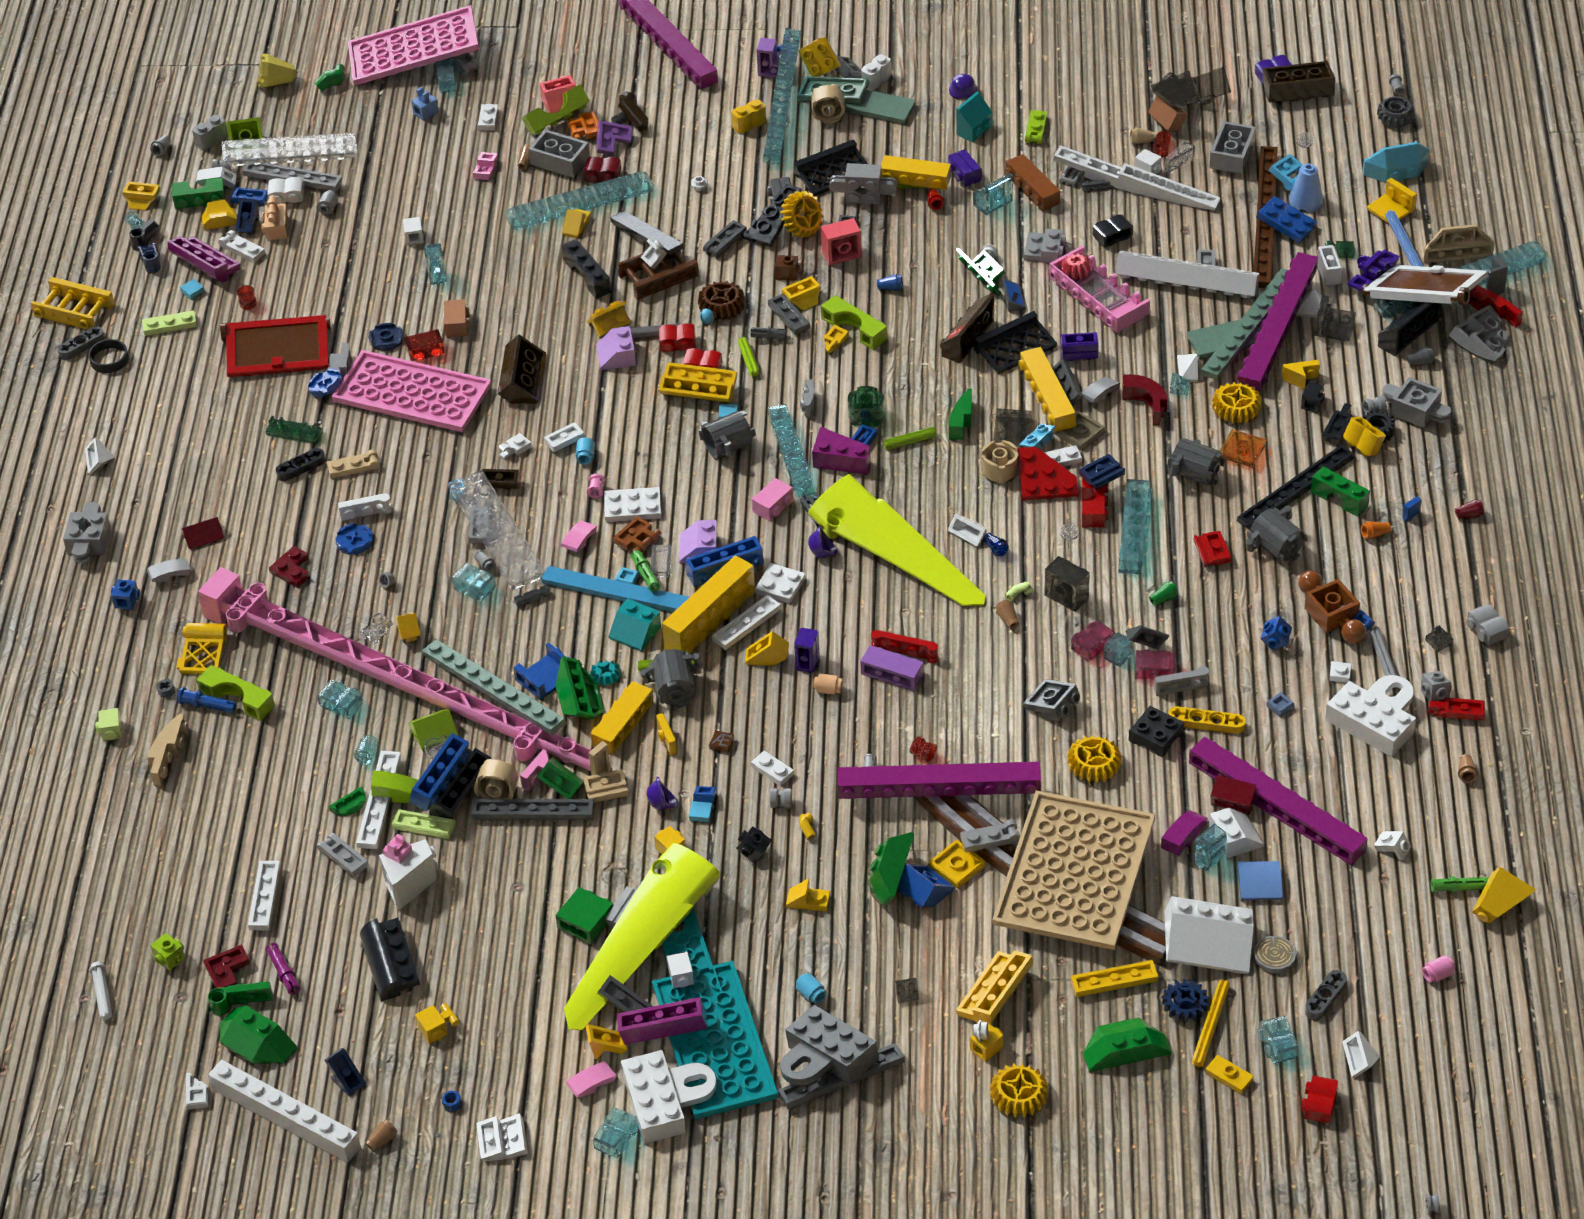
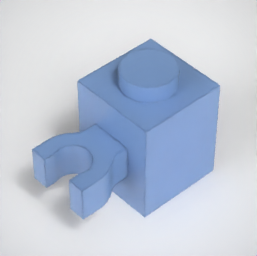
M422 87L416 89L418 97L411 101L414 115L424 121L439 112L438 100L430 95L428 91L424 92Z

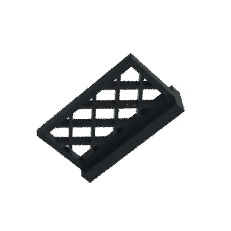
M853 139L795 161L794 174L796 177H800L810 193L816 196L830 190V182L826 181L828 178L836 175L830 173L831 169L840 171L839 176H841L843 172H846V163H868L857 149V143ZM855 155L858 158L857 161L848 159ZM840 161L843 162V165L841 167L834 165V163ZM823 167L829 168L827 172L820 171L819 169ZM807 173L814 174L812 178L805 176ZM816 175L824 176V181L815 179ZM813 183L822 185L818 189L812 187Z
M1032 311L976 337L973 350L977 354L981 353L995 372L1000 374L1019 365L1018 360H1021V357L1018 359L1010 358L1011 353L1020 355V352L1025 350V346L1041 347L1043 352H1047L1057 347V342L1038 321L1037 313ZM1037 327L1040 333L1029 332V330ZM1017 335L1026 336L1025 341L1014 338ZM1028 336L1038 338L1037 343L1027 341ZM1040 339L1048 340L1050 344L1043 345L1039 344ZM1009 342L1011 345L1009 348L1000 346V343ZM1013 343L1023 345V349L1012 348ZM995 349L996 353L995 355L987 353L986 350ZM998 350L1009 352L1008 357L997 355ZM996 360L1004 361L1006 365L999 367L995 362Z

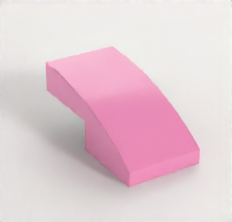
M481 152L477 159V167L473 172V179H491L498 158L497 153Z
M580 520L567 533L561 543V547L578 552L586 546L587 539L596 533L597 526Z
M604 1061L577 1073L568 1079L566 1084L574 1095L579 1098L595 1093L598 1086L615 1082L616 1074Z

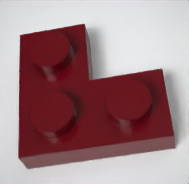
M292 546L269 567V572L298 588L310 577L307 570L299 567L309 558L308 553L296 546Z
M242 944L203 960L215 988L237 985L232 971L250 964Z

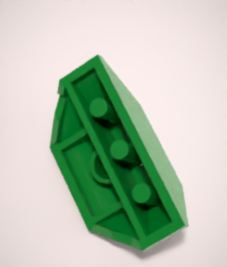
M562 656L555 685L562 713L586 719L598 717L604 712L596 682L589 672L582 667L583 664L580 660Z
M912 832L888 838L876 848L875 855L877 857L869 869L872 871L869 878L870 892L883 906H886L895 897L915 835Z
M248 1006L234 1008L220 1022L221 1045L253 1064L275 1062L284 1064L298 1050L297 1045L277 1023Z
M1138 1017L1097 1026L1083 1051V1058L1088 1072L1171 1055L1172 1051L1166 1035Z

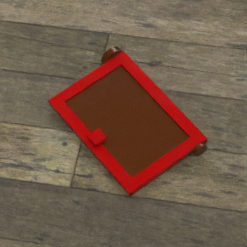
M326 315L220 324L221 340L226 341L227 377L328 369L327 329L331 328L330 318H327Z

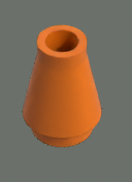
M1366 521L1361 526L1363 538L1369 540L1391 532L1389 522Z

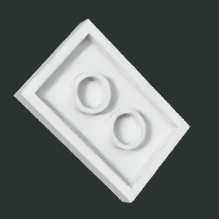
M660 487L604 491L605 522L632 521L637 516L644 520L661 518Z

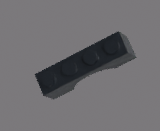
M577 239L561 245L563 261L571 270L577 268L581 272L587 289L595 299L611 293L610 277Z

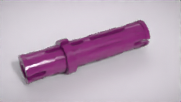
M270 943L273 950H271L269 945L266 946L265 950L279 973V980L284 983L290 995L295 994L293 987H295L298 993L301 987L295 979L293 969L289 968L278 944Z

